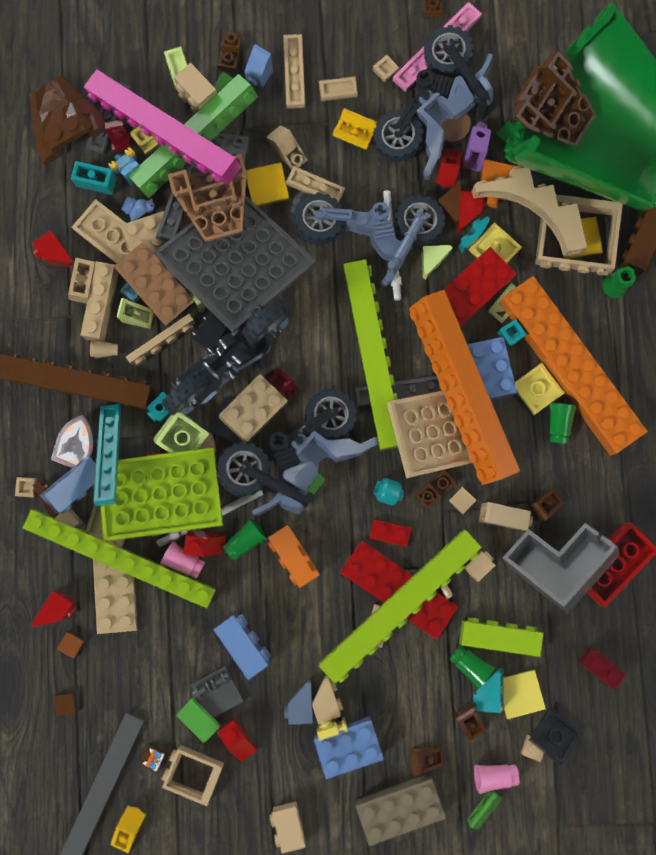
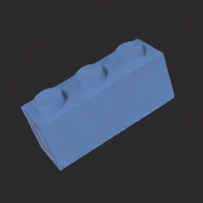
M85 457L40 495L54 513L67 512L72 507L71 503L73 501L82 499L87 494L86 490L91 486L92 488L95 487L96 463L91 457Z

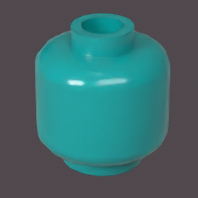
M384 478L376 483L374 495L379 502L393 506L403 499L404 490H402L400 482Z

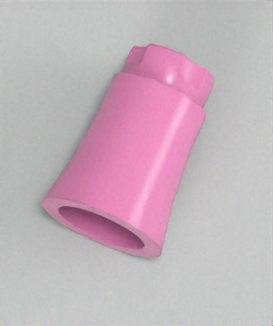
M172 541L160 565L197 579L205 562L197 556L183 554L184 548Z
M515 765L474 766L475 784L479 794L519 785V772Z

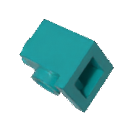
M515 319L501 328L496 335L498 338L504 337L505 345L509 344L512 346L527 334Z
M164 392L160 393L161 395L147 406L149 410L147 414L154 422L158 420L162 423L171 415L164 406L161 411H157V407L162 405V401L167 396Z

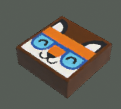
M149 744L139 764L157 773L167 753Z

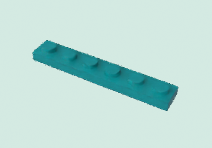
M120 404L100 406L94 503L96 506L116 504L121 422Z

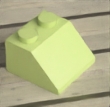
M179 412L176 415H170L153 440L169 453L197 450L207 438L209 432L184 413Z

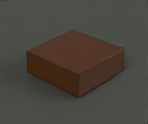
M75 693L53 696L55 716L77 713Z

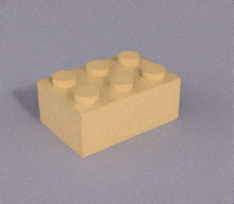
M259 374L219 414V418L241 440L248 444L287 405L288 400Z

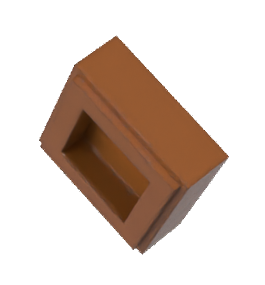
M67 631L57 650L74 659L85 640Z

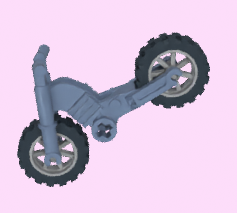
M316 192L314 195L313 193L308 194L306 198L303 197L300 200V203H297L293 224L296 233H299L300 238L307 240L309 244H329L331 240L337 239L341 231H352L360 235L370 236L373 248L376 249L380 257L390 261L388 262L387 274L380 282V286L386 288L401 268L413 245H417V247H422V245L429 246L431 242L434 243L438 239L445 226V214H443V208L438 206V202L431 200L429 196L422 197V195H417L416 197L410 196L407 200L404 199L401 205L398 206L394 216L395 232L398 236L400 235L402 240L399 241L394 236L395 233L393 232L391 220L387 219L390 211L385 203H376L369 212H359L343 209L342 205L338 204L336 198H331L329 194L323 195L321 192ZM308 211H310V213H311L313 216H305V215H306V213H307ZM410 213L414 219L406 218L407 214ZM431 218L433 224L426 222V220ZM306 221H314V222H312V225L309 226ZM423 226L428 227L430 229L428 231H424Z

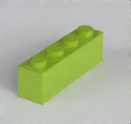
M468 617L467 620H462L459 644L540 657L543 633L537 631L538 627L526 626V629L518 628V624L506 623V626H501L498 621L487 620V623H481L478 618Z

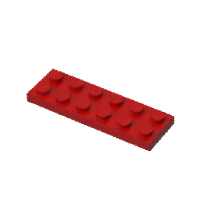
M362 540L340 571L341 574L383 603L413 576ZM439 593L430 601L426 599L420 604L422 608L413 615L411 613L406 617V619L436 640L458 609V606Z

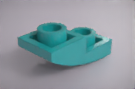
M488 216L484 219L478 218L472 223L473 226L470 233L461 238L458 247L461 253L467 251L481 237L490 220Z

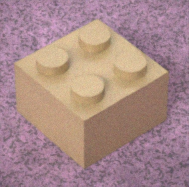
M192 63L174 77L176 82L175 88L179 92L178 97L183 103L187 102L191 106L190 109L194 115L217 94L216 89Z

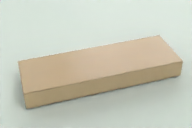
M293 166L286 181V185L307 194L313 193L314 195L316 192H321L323 195L329 194L331 198L338 200V204L345 190L342 186L296 166Z

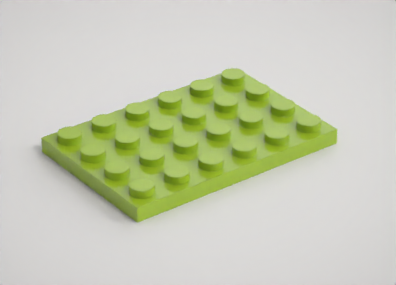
M215 448L118 460L116 504L101 505L104 541L223 526Z

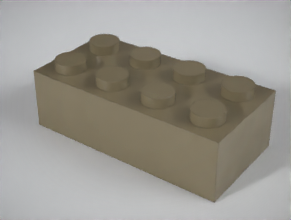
M430 773L355 800L369 846L446 819Z

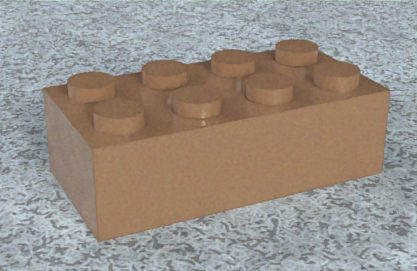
M144 241L114 265L119 274L165 326L194 302V299Z

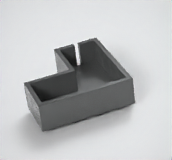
M584 523L560 552L528 529L505 554L503 560L509 568L568 614L618 558L620 553L615 544L604 536L601 537L596 530Z

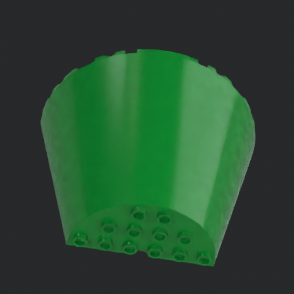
M611 2L595 17L596 21L592 26L588 25L566 50L567 54L564 56L573 67L571 72L575 79H579L581 83L579 88L582 94L587 96L596 114L577 146L572 147L527 129L517 120L511 130V133L514 135L513 139L510 137L507 139L504 149L507 153L504 157L514 164L637 210L652 209L656 205V59L616 5Z

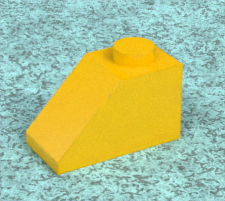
M127 806L116 827L110 845L129 853L146 814L139 808Z

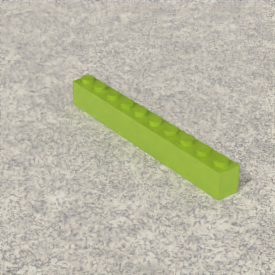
M366 259L343 264L377 438L379 440L380 451L398 448L387 402L398 400L397 393L392 391V386L395 384L393 374L389 375L388 367H391L390 358L385 356L384 349H387L385 337H381L380 331L383 330L382 320H378L377 312H380L378 301H374L373 294H376L375 285L370 283L369 277L372 276L371 265H367Z
M36 509L30 511L23 526L25 530L202 607L208 608L215 592V588L162 566L155 561L109 541L106 542L100 537Z
M462 530L319 662V667L334 684L338 681L340 683L349 676L347 672L353 667L357 669L364 662L362 659L367 654L372 655L379 648L377 646L378 643L382 640L384 642L393 635L392 630L397 626L401 628L408 621L406 617L411 613L413 615L422 608L420 604L426 599L430 601L437 594L435 591L440 586L443 588L451 581L449 577L454 573L459 574L466 567L464 564L469 559L472 561L480 554L479 550L482 547L466 530Z

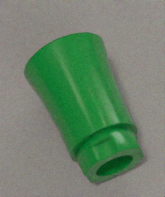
M627 266L607 275L602 283L605 294L611 298L623 297L636 279L634 270Z
M550 403V442L569 444V436H571L572 423L577 406Z
M250 518L228 540V543L223 548L233 560H237L240 556L242 557L252 548L267 540L268 537L261 527Z
M462 645L449 658L455 664L454 666L462 671L477 689L485 683L495 669L494 666L479 658L469 649L466 650Z

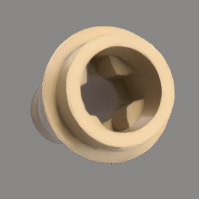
M99 340L90 342V357H95L96 359L118 355V344Z

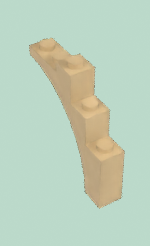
M516 166L510 170L508 178L499 177L491 182L482 180L474 185L472 190L473 198H504L517 202L540 216L552 229L560 244L563 256L580 254L586 250L587 245L577 203L571 204L566 202L558 207L554 186L541 184L534 188L530 169Z

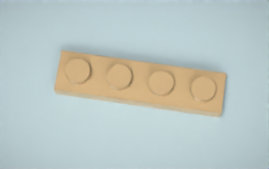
M302 34L284 35L287 108H305Z
M190 314L186 315L127 355V360L133 366L143 364L149 355L159 353L164 345L175 342L178 339L177 336L183 332L184 334L190 332L196 323Z

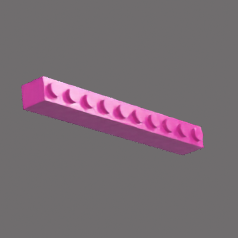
M96 70L84 85L85 90L88 92L87 96L95 103L99 101L101 106L107 111L113 110V113L121 120L127 119V122L133 128L139 127L143 134L149 138L153 136L154 140L161 146L167 145L173 154L182 155V158L190 165L192 163L196 164V167L202 173H210L216 182L220 183L222 181L229 185L241 169V165L234 156L99 70Z

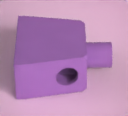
M479 122L476 126L472 127L462 168L481 171L491 130L487 129L486 123Z

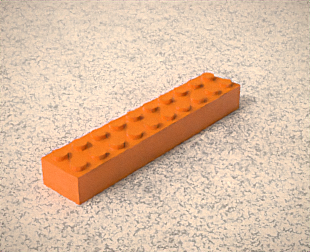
M534 276L501 298L499 301L501 307L508 313L512 321L516 319L527 334L524 336L525 340L565 392L571 403L577 406L576 410L609 455L617 454L648 432Z
M445 290L424 296L409 308L410 317L415 322L418 336L422 339L425 346V353L430 358L433 372L439 380L440 389L445 394L447 406L452 411L455 425L459 428L462 435V442L466 445L470 461L474 464L477 471V478L481 481L482 485L520 472Z

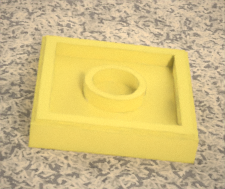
M494 222L469 248V251L478 258L491 247L508 263L522 247Z
M543 363L515 381L517 395L533 416L565 393Z
M534 669L504 677V711L507 719L546 709Z

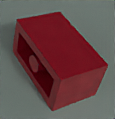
M589 646L577 661L613 690L618 687L627 675L596 649Z

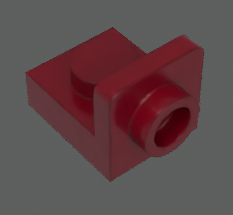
M123 120L105 123V130L111 140L113 152L128 150V147L131 148L130 134Z
M279 369L267 379L287 400L292 398L298 391V387L293 379Z

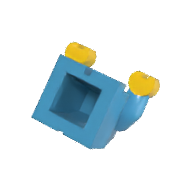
M128 147L129 150H125L126 154L123 156L117 154L115 156L116 162L111 161L112 164L109 163L108 166L115 174L121 173L131 186L134 182L129 178V175L140 165L135 161V152Z

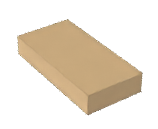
M356 77L319 81L321 101L358 97Z

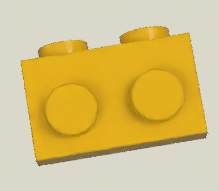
M343 109L341 119L334 129L333 136L367 150L374 137V128H376L377 122L350 110Z

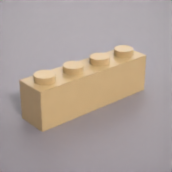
M95 262L80 334L86 340L105 342L119 274L114 268V264Z

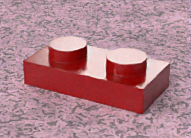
M373 519L369 538L407 547L411 528Z

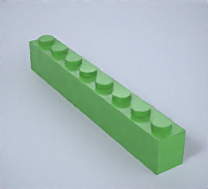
M238 74L184 125L211 141L258 96L251 84ZM167 145L160 146L129 175V178L150 198L169 180L168 174L178 172L187 162L182 158V155L173 154Z

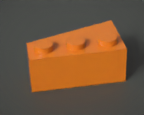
M289 525L268 537L270 540L268 542L269 547L273 553L277 551L280 556L278 561L284 569H288L291 574L289 578L294 585H298L301 588L320 575Z

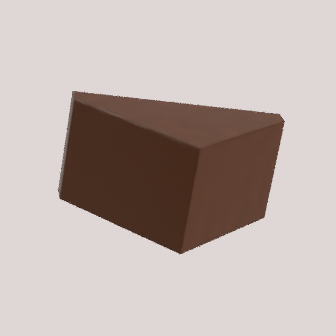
M456 184L437 201L438 206L443 208L445 218L453 226H457L459 222L461 184Z
M552 488L529 504V507L539 521L549 519L564 502Z
M470 703L453 713L469 740L486 731L476 710Z

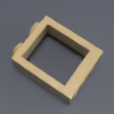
M180 745L178 750L174 749L169 760L172 764L170 769L166 768L162 780L165 782L162 788L207 806L224 763ZM182 755L214 767L204 793L172 780Z

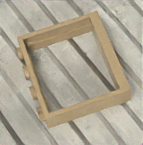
M556 195L558 207L566 202L571 204L577 203L579 212L612 215L606 264L543 256L547 224L542 218L535 264L540 265L542 268L559 267V270L563 271L575 269L580 273H589L590 271L597 272L598 275L602 276L611 274L615 269L623 204L613 201Z

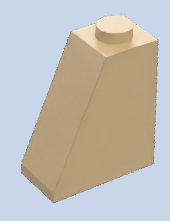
M486 502L481 504L479 523L527 531L528 527L531 528L533 516H530L531 511Z

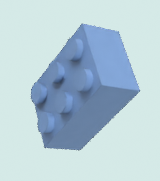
M504 337L468 344L490 400L516 394L517 390Z
M235 613L217 626L214 631L249 680L269 665V657L271 655L265 647L262 648L259 645L258 641L260 639L254 630L250 632L247 627L248 621L243 614L239 616L238 613Z
M370 716L348 723L347 732L344 729L340 730L338 735L319 741L318 734L314 735V742L326 779L384 760Z

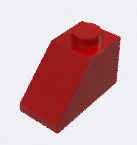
M444 148L436 183L442 187L455 186L462 152Z
M461 191L460 214L456 233H461L480 217L482 211L486 209V199H483V197L473 198L471 191Z
M51 230L32 243L35 247L33 252L39 260L44 259L48 264L74 267L75 262Z
M200 529L188 530L183 554L198 557L223 554V546L226 543L227 534Z
M59 590L52 591L31 625L36 627L67 618L70 619L76 611L75 605L77 602Z
M237 717L219 728L218 735L227 749L240 762L258 751Z

